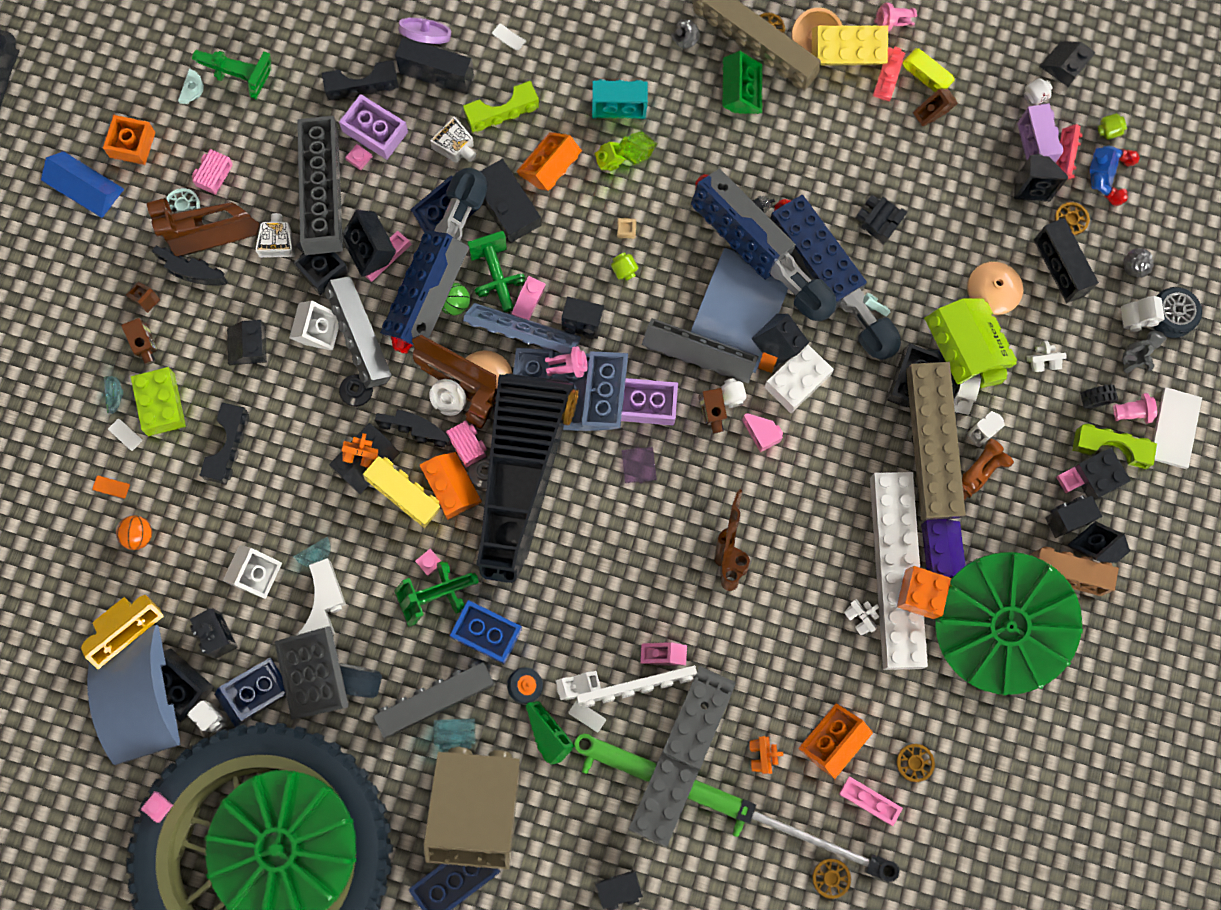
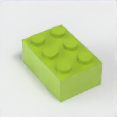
M169 367L130 376L141 430L147 436L186 427L175 373Z

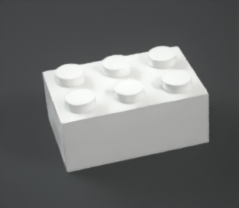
M807 345L798 355L786 362L766 382L764 388L792 413L830 377L834 369Z

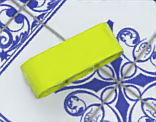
M915 48L902 63L908 72L934 92L938 89H947L954 82V77L949 71L918 48Z

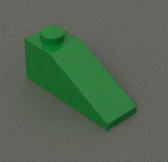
M539 701L527 703L526 709L537 748L542 754L543 759L550 765L562 762L575 745Z

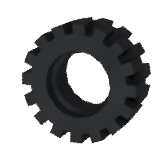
M1112 384L1094 387L1080 393L1085 409L1101 407L1118 401L1115 385Z

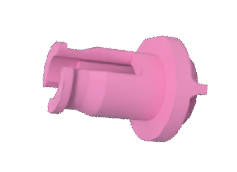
M885 2L878 9L874 22L878 26H888V32H890L893 26H914L915 23L911 21V17H917V12L915 8H893L890 2Z
M578 346L572 347L570 354L545 358V362H548L549 366L566 363L564 366L546 368L548 376L574 372L576 377L579 378L583 377L584 372L587 371L585 352L581 351Z
M1148 393L1141 394V400L1122 405H1113L1115 421L1143 418L1146 424L1152 423L1154 418L1157 417V405L1154 397H1150Z

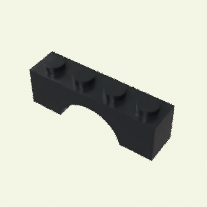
M394 60L375 63L373 71L362 79L348 78L340 69L321 72L327 100L337 101L345 97L353 98L360 94H375L379 91H392L399 88Z
M222 402L216 421L226 431V442L217 454L204 458L199 476L207 481L227 485L228 480L231 479L233 469H231L233 462H236L238 458L237 448L239 443L241 444L243 441L244 425L248 424L249 414L244 407Z

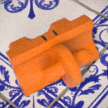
M362 433L361 438L353 437L352 442H343L341 450L343 451L342 461L353 463L354 456L359 455L362 456L360 465L369 468L374 460H376L379 449L371 448L372 441L365 440L366 434Z
M762 736L759 739L750 741V751L760 752L761 760H751L752 771L772 774V765H778V757L783 756V752H777V744H771L770 752L769 737Z

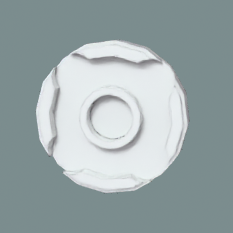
M438 380L429 392L433 407L435 409L438 408L441 411L440 413L444 415L454 416L465 408L467 402L466 394L463 388L453 380Z

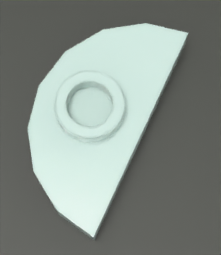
M191 69L188 71L178 100L180 104H189L190 101L198 99L203 92L204 85L196 71Z
M870 293L864 295L863 302L870 311L876 310L887 317L890 310L886 305L884 306L877 302L878 298Z

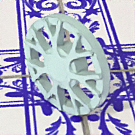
M176 189L166 198L168 203L170 200L175 201L174 205L169 204L171 210L176 209L177 212L200 208L198 196L190 189ZM181 193L182 197L177 198L176 194ZM188 193L192 195L189 200L186 199ZM197 202V205L190 206V203Z

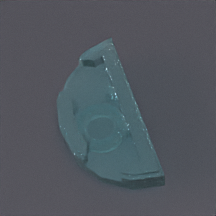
M106 376L104 377L107 413L114 414L120 405L123 389L116 377Z
M326 537L293 557L299 564L306 567L327 559L331 551L330 540Z

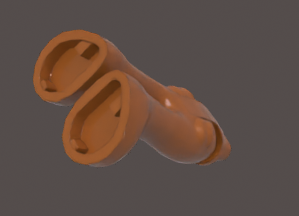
M989 439L979 458L963 474L964 500L967 497L971 498L972 494L979 491L998 467L1008 468L1013 465V459L1003 452L1004 448L998 441Z

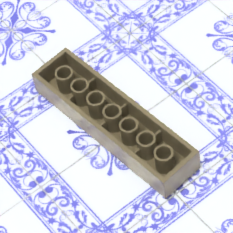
M693 0V11L698 16L705 17L710 25L720 28L725 36H731L740 47H746L754 57L761 58L766 66L776 69L781 77L791 80L796 88H802L805 91L817 77L821 63L820 59L740 1Z
M950 362L911 364L906 369L921 521L959 519L966 516Z

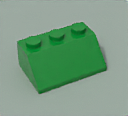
M737 51L723 57V107L733 113L761 114L762 64L742 51Z

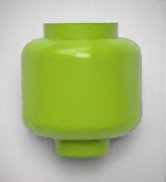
M1115 113L1103 117L1097 128L1100 136L1111 140L1122 136L1124 130H1127L1124 116Z
M624 252L612 259L611 267L618 279L625 278L628 281L636 276L635 272L638 270V265L631 254Z

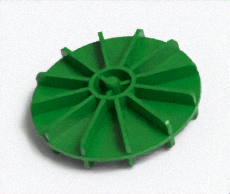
M1017 552L989 554L974 559L960 569L951 578L943 616L935 618L937 641L950 667L969 684L987 692L1006 696L1022 694L1038 688L1042 689L1044 685L1057 678L1067 666L1071 665V660L1079 646L1081 633H1083L1080 604L1075 591L1067 579L1057 569L1042 559Z
M281 770L254 776L240 784L223 799L213 817L208 835H205L204 839L207 840V880L210 879L217 896L226 906V910H327L341 896L351 876L354 863H356V838L353 818L350 817L346 806L334 792V789L311 775L297 771Z

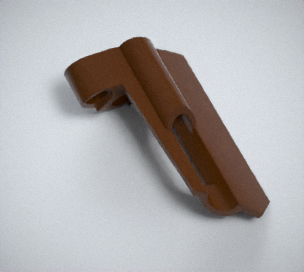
M166 198L147 202V208L152 218L151 222L156 236L162 235L176 257L256 236L260 225L251 215L233 202L172 213ZM220 211H227L233 216L206 225L202 222L203 216Z
M421 334L412 339L415 347L413 350L414 362L423 371L438 380L449 379L458 383L463 388L466 398L472 402L465 414L467 416L466 421L482 429L496 402V375ZM428 364L431 365V366H433V367H435V368H437V369H439L440 371H442V372H444V373H446V374L452 376V377L455 378V379H452V378L446 376L445 374H443V373H441V372L435 370L434 368L428 366Z
M741 489L735 495L728 528L721 531L718 536L714 555L715 563L720 566L721 585L727 591L737 589L740 578L748 572L750 564L749 555L734 547L740 521ZM728 577H732V578H734L735 580L730 581V580H728L727 578H728Z

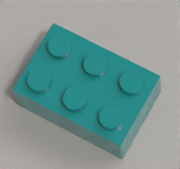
M604 79L593 81L592 118L646 119L648 82H643L642 80L606 81Z

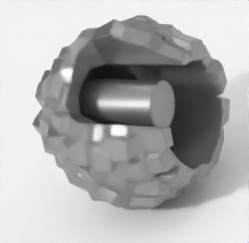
M680 19L677 24L680 28L677 29L676 33L671 34L672 39L681 48H691L700 38L699 29L692 20Z
M1143 248L1131 250L1123 259L1125 272L1132 277H1145L1151 273L1154 266L1152 254Z

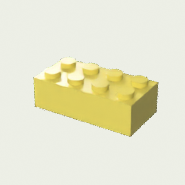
M816 26L812 28V54L821 60L820 65L888 63V26Z
M378 456L364 472V479L425 528L439 512V501L433 495L427 496L423 493L424 488L417 482L412 484L405 472L395 470L394 464L386 457L382 459Z

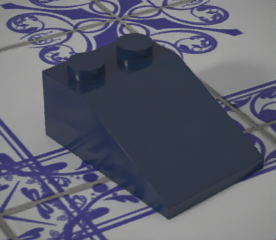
M452 175L411 208L424 233L426 230L434 231L444 217L451 201L446 191L452 180ZM471 209V211H470V213H469L467 219H468L471 215H473L477 210H472V209Z
M268 658L218 687L214 695L236 728V726L253 718L284 697L286 693L280 671L272 659Z

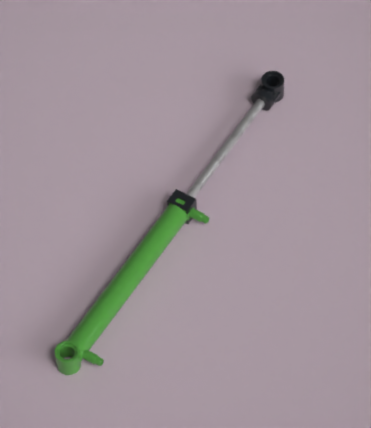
M581 734L575 741L577 752L587 756L582 772L585 774L588 773L593 761L597 760L649 782L657 765L655 762L592 737L589 734ZM582 739L590 741L591 747L588 750H582L579 747V742ZM695 780L687 798L737 819L732 834L735 837H739L744 823L750 824L751 819H754L864 865L865 873L883 881L893 882L899 877V867L893 861L872 853L868 858L758 813L755 811L757 804L698 780ZM886 865H889L892 869V873L888 877L883 873Z

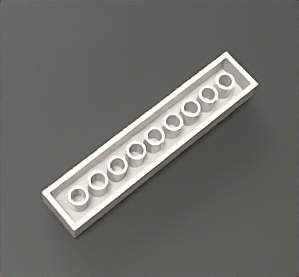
M913 472L874 473L870 477L883 670L923 669L928 667L924 616L897 607L905 570L912 566L920 568Z

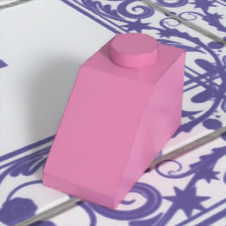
M528 276L511 315L530 320L546 284Z
M748 413L743 416L742 421L760 452L781 442L783 432L773 421Z
M672 642L642 644L640 663L666 666L686 665L687 645Z

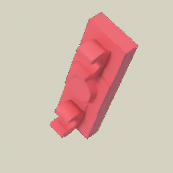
M888 48V63L882 65L874 90V97L890 102L905 56V52H902L901 48Z
M1078 124L1063 128L1060 138L1063 153L1056 161V164L1068 175V180L1075 178L1072 171L1077 168L1074 165V160L1076 159L1077 148L1081 145L1078 139L1082 137L1080 133L1081 126Z

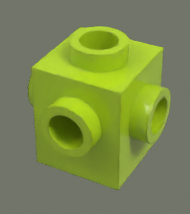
M609 141L601 145L600 149L594 153L598 166L604 170L614 171L619 168L621 163L627 160L621 143Z

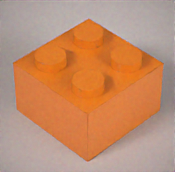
M113 115L103 149L109 158L145 165L156 132L150 122Z
M916 566L906 569L897 607L931 619L943 616L951 578Z

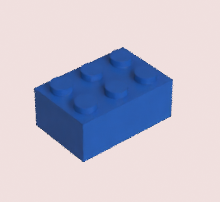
M468 600L450 637L505 665L522 631V626Z

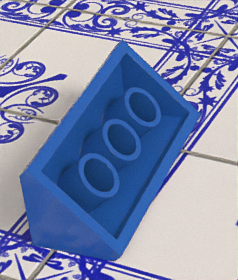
M64 151L45 159L41 180L100 218H103L124 191L121 186Z

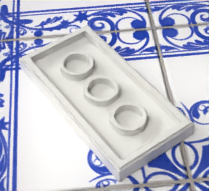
M1166 387L1163 389L1152 441L1157 443L1154 461L1183 469L1189 468L1202 397Z

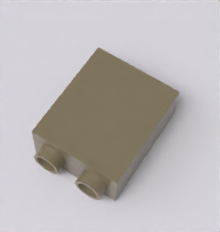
M453 747L448 752L437 753L424 840L426 863L510 869L520 778V758H513L511 753L502 750L491 751L488 756L472 755V752L464 747Z

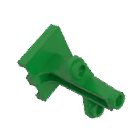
M196 49L192 56V60L196 61L197 64L216 70L214 77L218 81H222L225 74L247 81L249 96L257 100L272 70L271 54L263 51L257 65L227 58L223 51H215L213 54Z
M504 231L468 241L471 261L485 257L493 282L476 288V295L482 298L488 296L489 291L496 289L502 310L504 312L512 311L514 306L507 285L514 284V286H520L524 284L525 275L517 274L506 278L503 276L496 253L507 250Z
M440 561L437 563V569L441 584L415 592L410 578L402 580L394 592L407 626L415 625L424 615L420 605L444 596L448 597L453 611L456 614L460 613L464 609V603L461 598H457L455 592L478 584L479 580L476 573H469L449 580L448 573H450V567L447 562Z

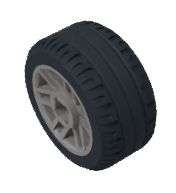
M1170 287L1164 289L1156 296L1162 299L1164 320L1159 322L1158 325L1153 326V329L1162 332L1166 337L1179 338L1187 335L1197 327L1202 317V306L1197 296L1190 292V290L1181 287Z
M339 663L347 695L374 698L378 695L382 675L379 671Z

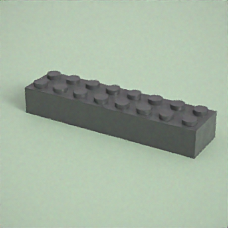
M325 116L297 119L301 246L305 255L343 251L339 133L335 117Z

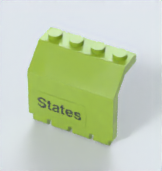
M963 298L938 308L924 318L945 361L950 362V370L957 384H962L975 375L987 370L1011 368L1017 364V359L1012 349H1009L1010 345L1004 333L1000 332L1002 329L995 316H992L993 312L988 302H985L984 299Z

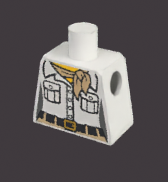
M455 117L430 140L433 150L455 163L462 157L471 162L476 156V153L471 149L474 146L473 138Z
M279 213L271 214V222L261 223L256 245V252L259 257H295L291 228L287 222H282V215Z

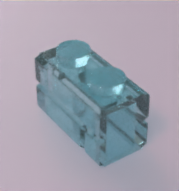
M475 719L434 720V745H439V749H450L451 745L471 748V744H476Z

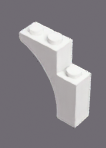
M327 558L309 565L314 581V603L306 624L297 635L331 626L333 635L335 634L328 612H338L342 610V606H345L346 603L332 563Z

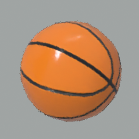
M137 515L125 517L116 529L118 542L124 548L130 550H139L145 547L150 542L153 534L148 520Z

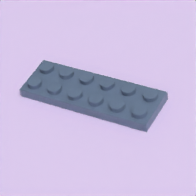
M477 303L472 305L465 313L463 321L468 322L471 326L484 327L489 332H499L508 338L521 339L527 344L534 343L546 350H556L561 355L570 354L572 347H577L581 340L580 336Z

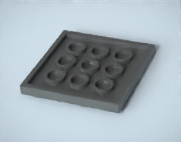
M331 626L274 641L291 720L349 707Z

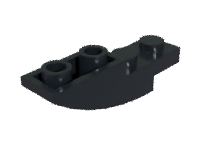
M157 245L152 250L158 259L165 262L164 268L167 272L177 278L196 284L213 286L226 285L228 282L224 277V272L218 268L212 269L208 267L209 264L202 259L196 260L192 257L188 261L182 256H174L170 249L166 247L162 249Z
M399 409L396 411V416L376 413L375 422L382 429L390 430V428H396L402 433H409L411 431L412 438L420 444L430 442L434 443V446L445 448V445L451 446L450 438L440 428L416 414Z

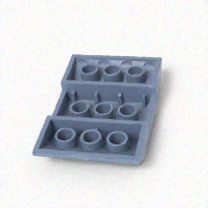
M724 248L691 332L758 356L753 370L756 373L763 353L752 338L776 314H779L788 288L773 276L765 280L756 273L755 269L748 262L744 261L738 252Z
M516 348L513 374L574 383V390L578 391L574 417L570 425H564L563 430L598 431L621 427L628 353L590 351V354H585L587 371L584 372L583 377L577 378L574 372L561 375H547L546 368L566 365V363L549 366L548 362H545L546 357L554 358L561 355L558 352H554V350Z
M159 625L147 629L99 669L89 662L87 689L91 717L99 741L113 765L181 745L174 706L167 704L161 666L166 665Z

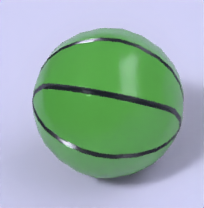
M453 283L441 311L452 316L465 312L470 304V295L467 289L459 283Z

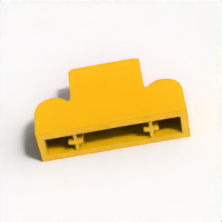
M147 595L138 597L132 604L125 597L93 621V626L97 633L87 638L82 644L81 650L84 657L99 669L164 616L160 608Z

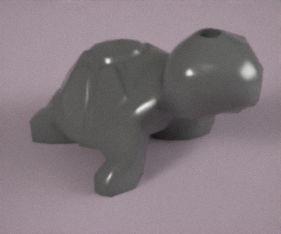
M1153 330L1148 333L1146 340L1137 341L1127 346L1122 358L1124 372L1129 373L1135 367L1144 364L1147 365L1148 371L1153 370L1154 363L1150 354L1153 353L1154 349L1161 346L1166 340V336L1162 332Z

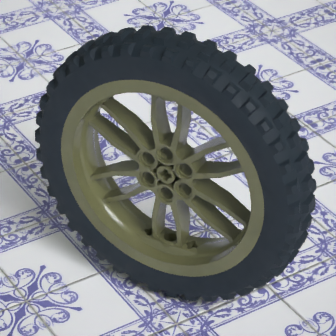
M265 722L256 723L255 726L248 727L245 724L239 725L236 728L229 729V732L223 729L216 732V735L211 736L210 740L204 738L193 745L192 750L186 749L180 753V756L175 759L176 763H170L160 774L162 778L155 779L148 791L150 796L145 797L138 809L141 814L140 816H135L131 830L134 832V836L130 837L127 852L131 854V857L126 858L127 873L131 876L128 879V892L134 896L131 900L134 910H196L192 904L209 890L212 884L210 880L207 881L188 898L182 881L180 861L186 847L206 854L205 846L193 843L190 840L195 824H201L210 828L211 821L198 817L203 801L216 789L233 780L234 789L241 784L242 776L288 770L311 775L334 789V792L343 801L350 817L354 821L356 863H354L351 876L341 896L327 910H380L381 895H386L388 886H386V876L391 874L392 868L389 854L393 853V844L390 843L388 838L391 827L388 824V819L384 817V814L387 812L386 806L382 804L381 800H378L377 794L379 791L376 785L368 781V772L355 764L356 759L351 754L343 753L341 751L342 746L336 742L328 743L324 741V736L317 732L310 734L303 727L296 726L292 729L287 728V724L267 725ZM154 792H158L173 805L160 823L155 822L141 810ZM221 902L213 910H223L226 906Z

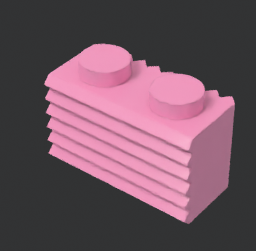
M210 149L207 154L205 153L202 156L199 169H195L193 172L192 181L195 186L216 195L233 166L230 158Z
M464 421L446 431L466 468L486 457L484 451L487 448L482 440L478 441L475 437L478 433L473 424L468 425L467 421Z

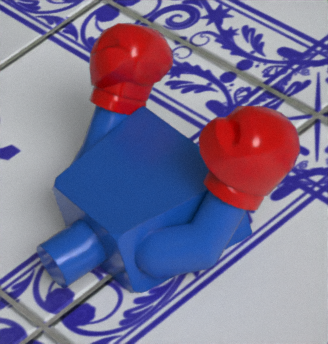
M1113 146L1096 148L1090 166L1092 189H1097L1103 193L1104 197L1116 207L1124 204L1128 200L1127 190L1125 188L1118 190L1112 187L1118 163L1122 161L1125 166L1136 165L1140 159L1139 154L1134 150L1118 149Z

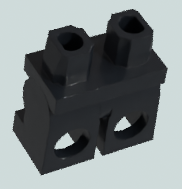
M871 195L865 205L872 209V212L869 213L861 208L855 218L862 223L861 228L864 231L866 230L882 244H885L908 211L903 208L900 210L892 202L887 201L884 196L879 199Z

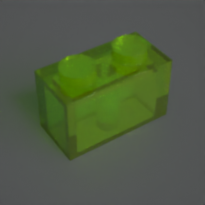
M639 131L632 133L628 137L625 136L619 143L621 147L617 153L633 165L649 159L658 143L644 132Z

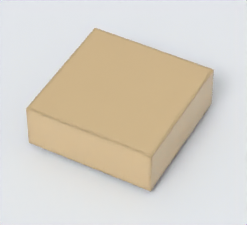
M618 218L617 238L635 239L636 219Z

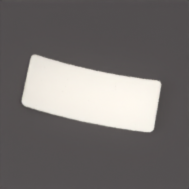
M501 23L492 32L494 36L517 51L526 42V40L514 34Z

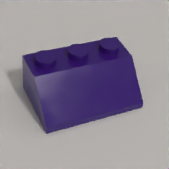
M935 519L926 520L921 524L926 570L952 578L960 569L966 566L960 521Z

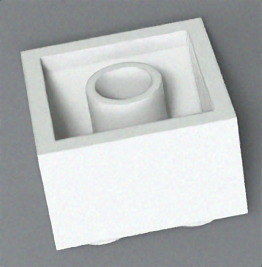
M301 302L298 304L289 338L307 346L333 350L339 329L338 320L333 315L332 310L316 302Z
M239 545L223 581L266 599L282 563L253 548Z

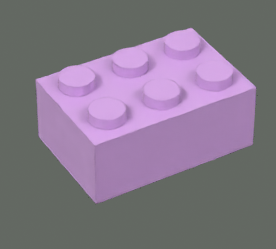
M361 94L339 121L343 133L388 160L408 133L405 121Z
M1050 104L1029 106L1017 123L1026 160H1028L1030 155L1041 154L1050 157L1056 163L1063 153V146L1058 139L1059 131L1055 127L1054 112L1051 110Z
M626 378L621 421L674 426L678 383Z

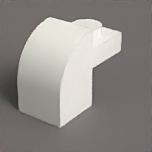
M980 374L975 375L962 384H957L954 395L955 412L966 415L970 414L972 405L978 396L981 382Z
M596 671L556 680L557 692L560 695V699L565 701L575 699L579 694L601 689Z

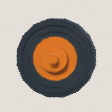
M524 667L515 670L510 675L507 681V690L514 701L527 704L534 702L540 697L543 690V682L537 671Z

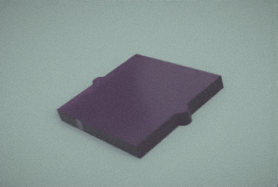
M636 447L635 449L622 450L625 483L639 482L642 484L645 481L657 480L653 447Z

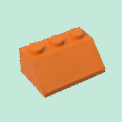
M549 132L516 172L538 189L549 191L555 186V182L560 176L566 173L571 163L577 160L582 150L570 135Z
M456 452L439 455L420 464L421 470L436 499L439 501L447 520L482 503Z
M836 703L798 749L821 770L835 779L873 732L862 719Z

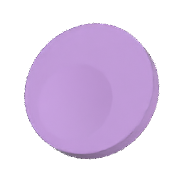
M404 18L399 21L398 31L409 39L429 44H444L450 41L451 30L441 23L423 18Z

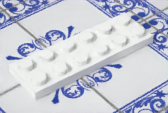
M694 665L577 695L578 706L583 705V708L595 706V702L600 700L603 703L614 701L616 696L622 695V698L634 696V692L640 690L642 694L651 692L656 686H660L661 689L671 687L674 684L673 682L680 681V684L692 681L693 677L697 674L696 667Z

